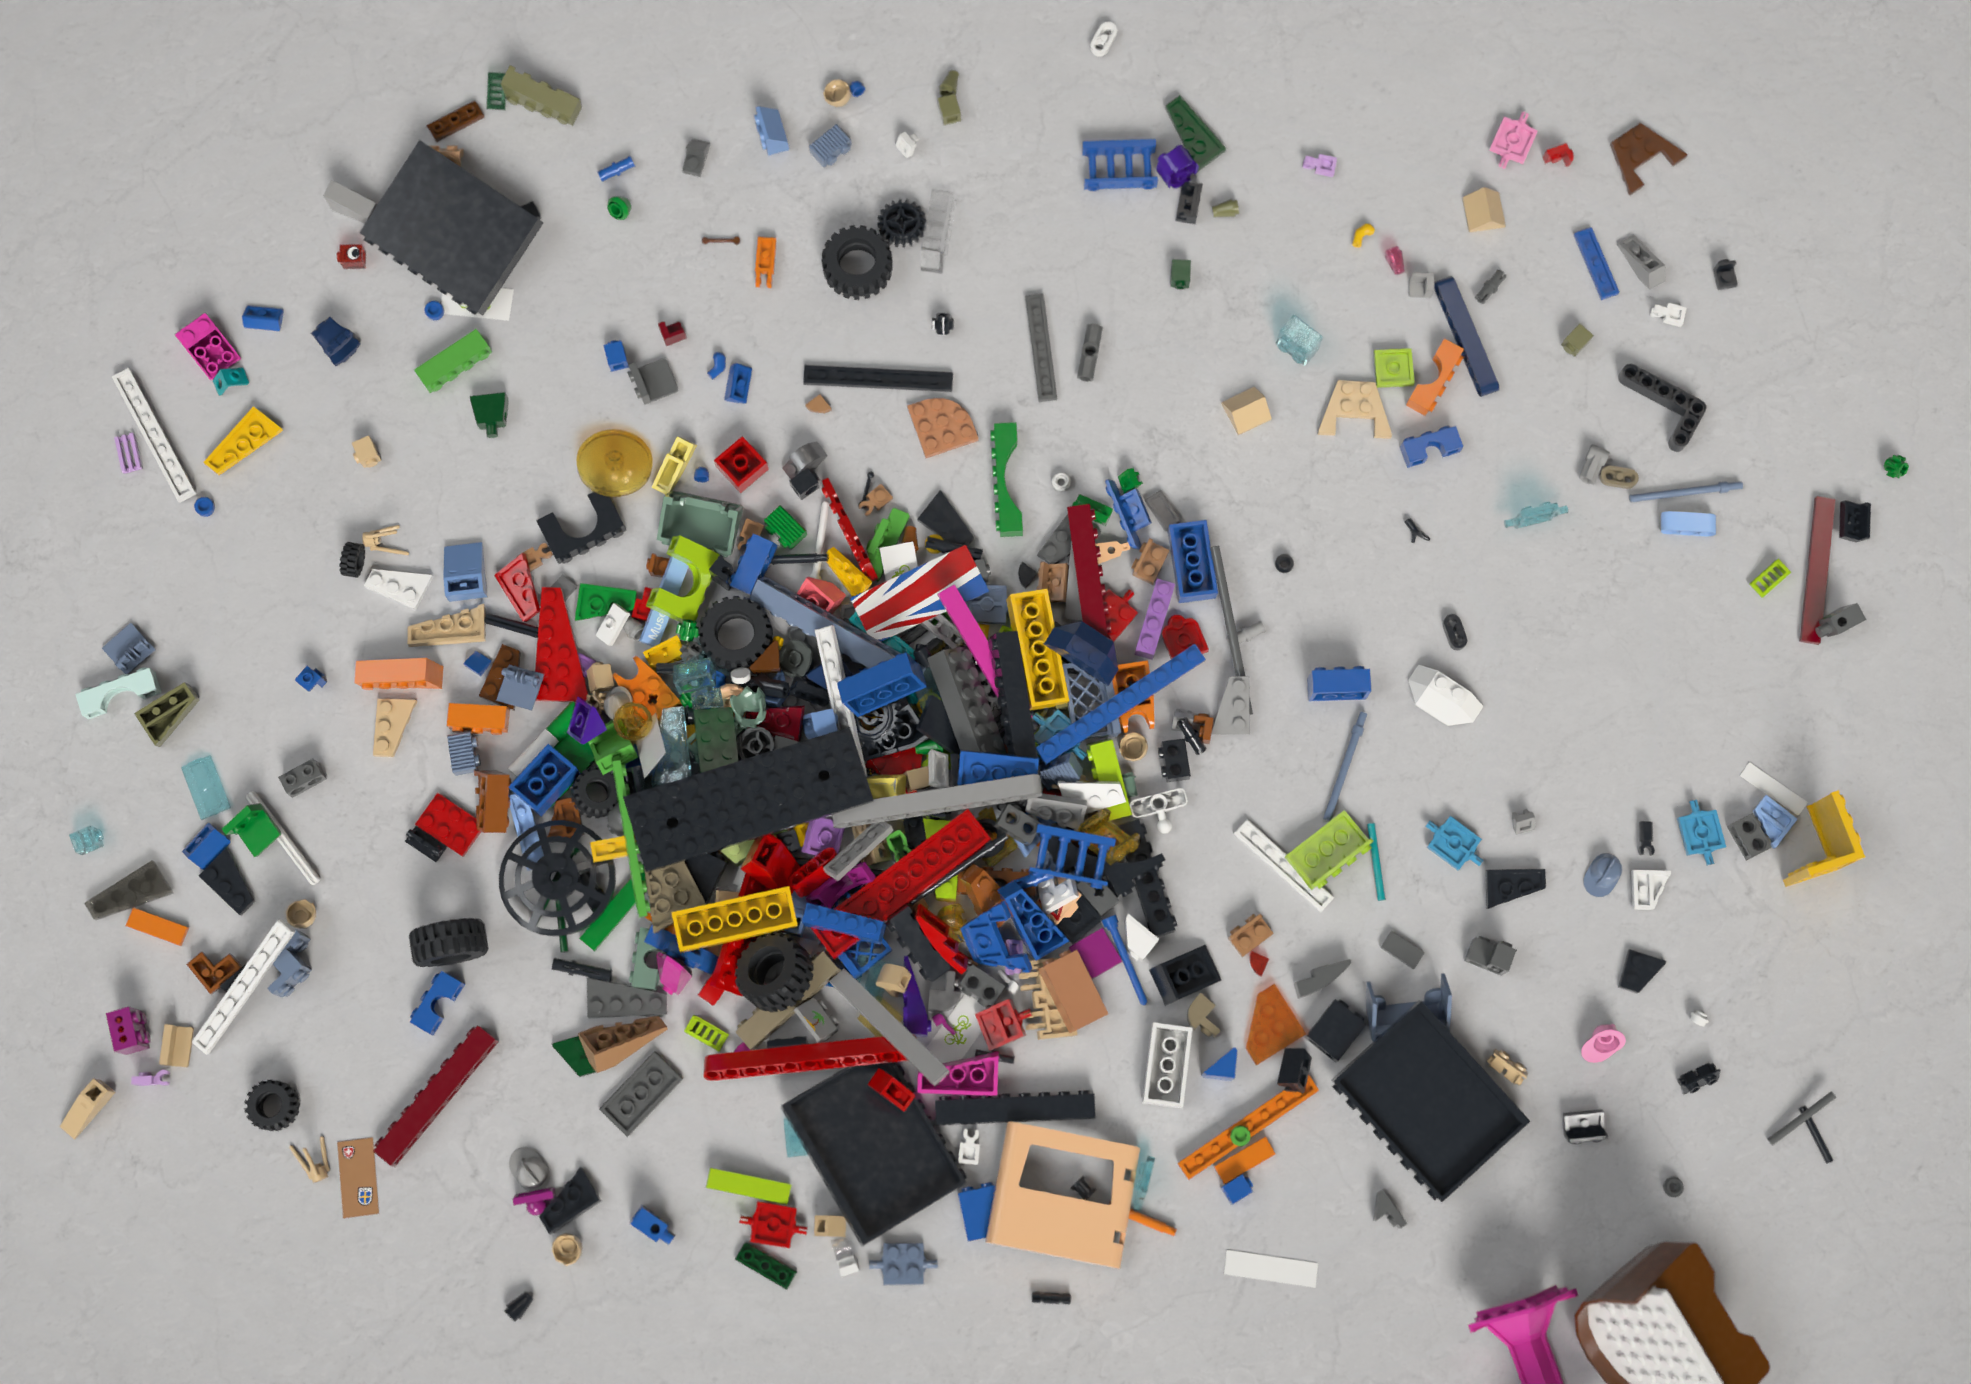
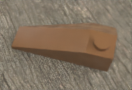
M659 1016L635 1019L633 1023L622 1025V1022H617L615 1026L606 1028L603 1025H599L582 1031L578 1035L589 1063L596 1073L618 1065L665 1032L667 1026Z

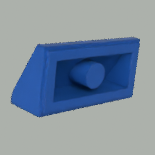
M246 306L242 315L243 327L280 331L284 309Z
M738 363L730 366L724 397L725 401L746 404L753 368Z

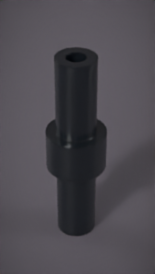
M976 1049L975 1056L998 1051L992 1050V1052ZM999 1051V1062L1014 1064L1015 1056L1000 1054Z

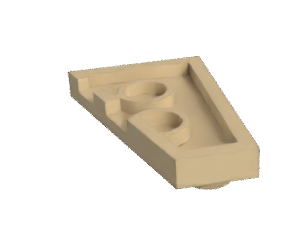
M377 699L374 757L395 756L403 737L404 729L409 723L410 715L418 702L417 700Z

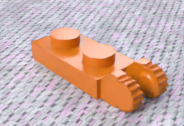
M758 237L755 265L756 287L760 288L761 274H768L766 285L767 288H772L776 238Z

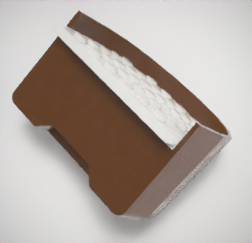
M1664 1241L1649 1245L1584 1300L1574 1314L1576 1336L1584 1354L1606 1384H1759L1770 1371V1363L1754 1336L1738 1331L1715 1293V1271L1697 1243Z

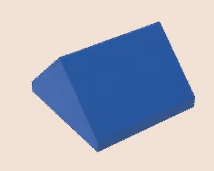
M1236 1047L1214 1063L1201 1076L1203 1078L1226 1081L1235 1079Z

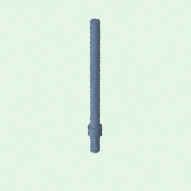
M1725 481L1718 482L1716 485L1629 495L1630 502L1712 492L1728 493L1729 490L1743 489L1742 481L1732 483Z
M1360 712L1356 725H1353L1352 737L1323 817L1326 821H1331L1359 737L1363 735V726L1367 713Z

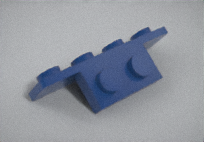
M1108 479L1105 481L1107 485L1106 491L1112 497L1114 502L1113 508L1121 519L1120 525L1128 535L1127 542L1130 547L1140 550L1142 545L1136 531L1152 523L1138 489H1133L1121 496L1116 482Z
M653 924L650 926L644 939L645 943L665 952L672 959L683 961V964L690 968L695 967L710 975L716 968L719 956L703 948L680 953L677 936L664 929L654 934Z

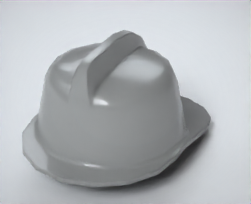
M622 686L616 687L606 697L604 711L611 720L620 718L626 731H630L635 724L633 699L627 688Z
M528 1147L519 1148L511 1155L509 1160L511 1173L526 1191L546 1188L551 1178L550 1170L535 1150Z

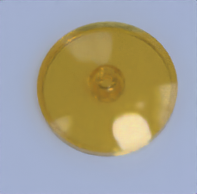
M610 429L597 432L582 443L577 453L576 465L580 479L589 489L604 496L621 497L638 491L647 483L652 473L653 461L649 447L641 438L628 431Z

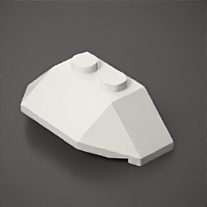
M1418 665L1408 680L1415 705L1447 726L1473 723L1483 708V705L1469 690L1438 670Z

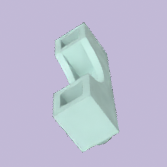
M144 667L138 669L136 673L130 675L123 674L114 681L101 682L100 686L84 688L75 695L82 716L91 719L107 713L110 700L120 692L132 691L144 700L161 694L162 691L156 672Z

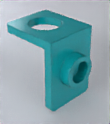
M244 368L220 369L214 377L213 383L218 395L221 396L229 386L248 385L249 380ZM219 379H221V381H222V387H221V388H220V386H219Z

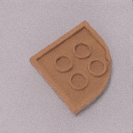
M931 398L907 406L925 458L979 441L971 417L962 406L954 401L944 398Z

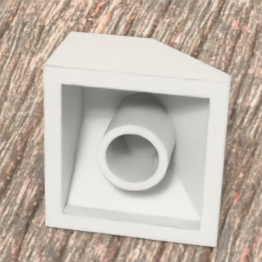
M1128 914L1124 921L1128 955L1135 961L1139 959L1142 962L1155 947L1159 938Z

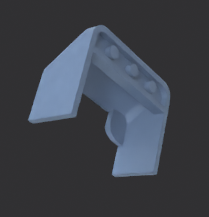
M1442 973L1440 988L1427 991L1422 1002L1450 1032L1452 993L1446 975ZM1369 981L1366 982V1009L1370 1036L1373 1042L1416 1002L1386 1005L1383 996L1374 995L1371 982Z

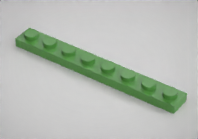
M621 760L612 762V769L638 918L646 917L647 912H650L649 901L644 898V892H647L645 880L641 881L640 873H643L642 861H638L637 854L640 851L637 842L634 840V832L623 799L624 796L630 795L629 785L624 783L623 777L627 776L625 764L621 765Z

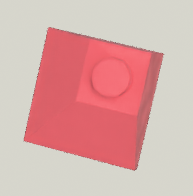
M811 577L805 579L797 592L801 597L831 614L838 609L846 596L833 583Z

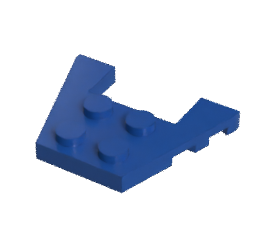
M1005 901L998 903L960 928L972 959L976 963L994 967L998 965L1006 966L1010 970L1017 968L1022 969L1026 973L1033 969L1027 953L1009 955L996 922L1005 921L1011 917Z

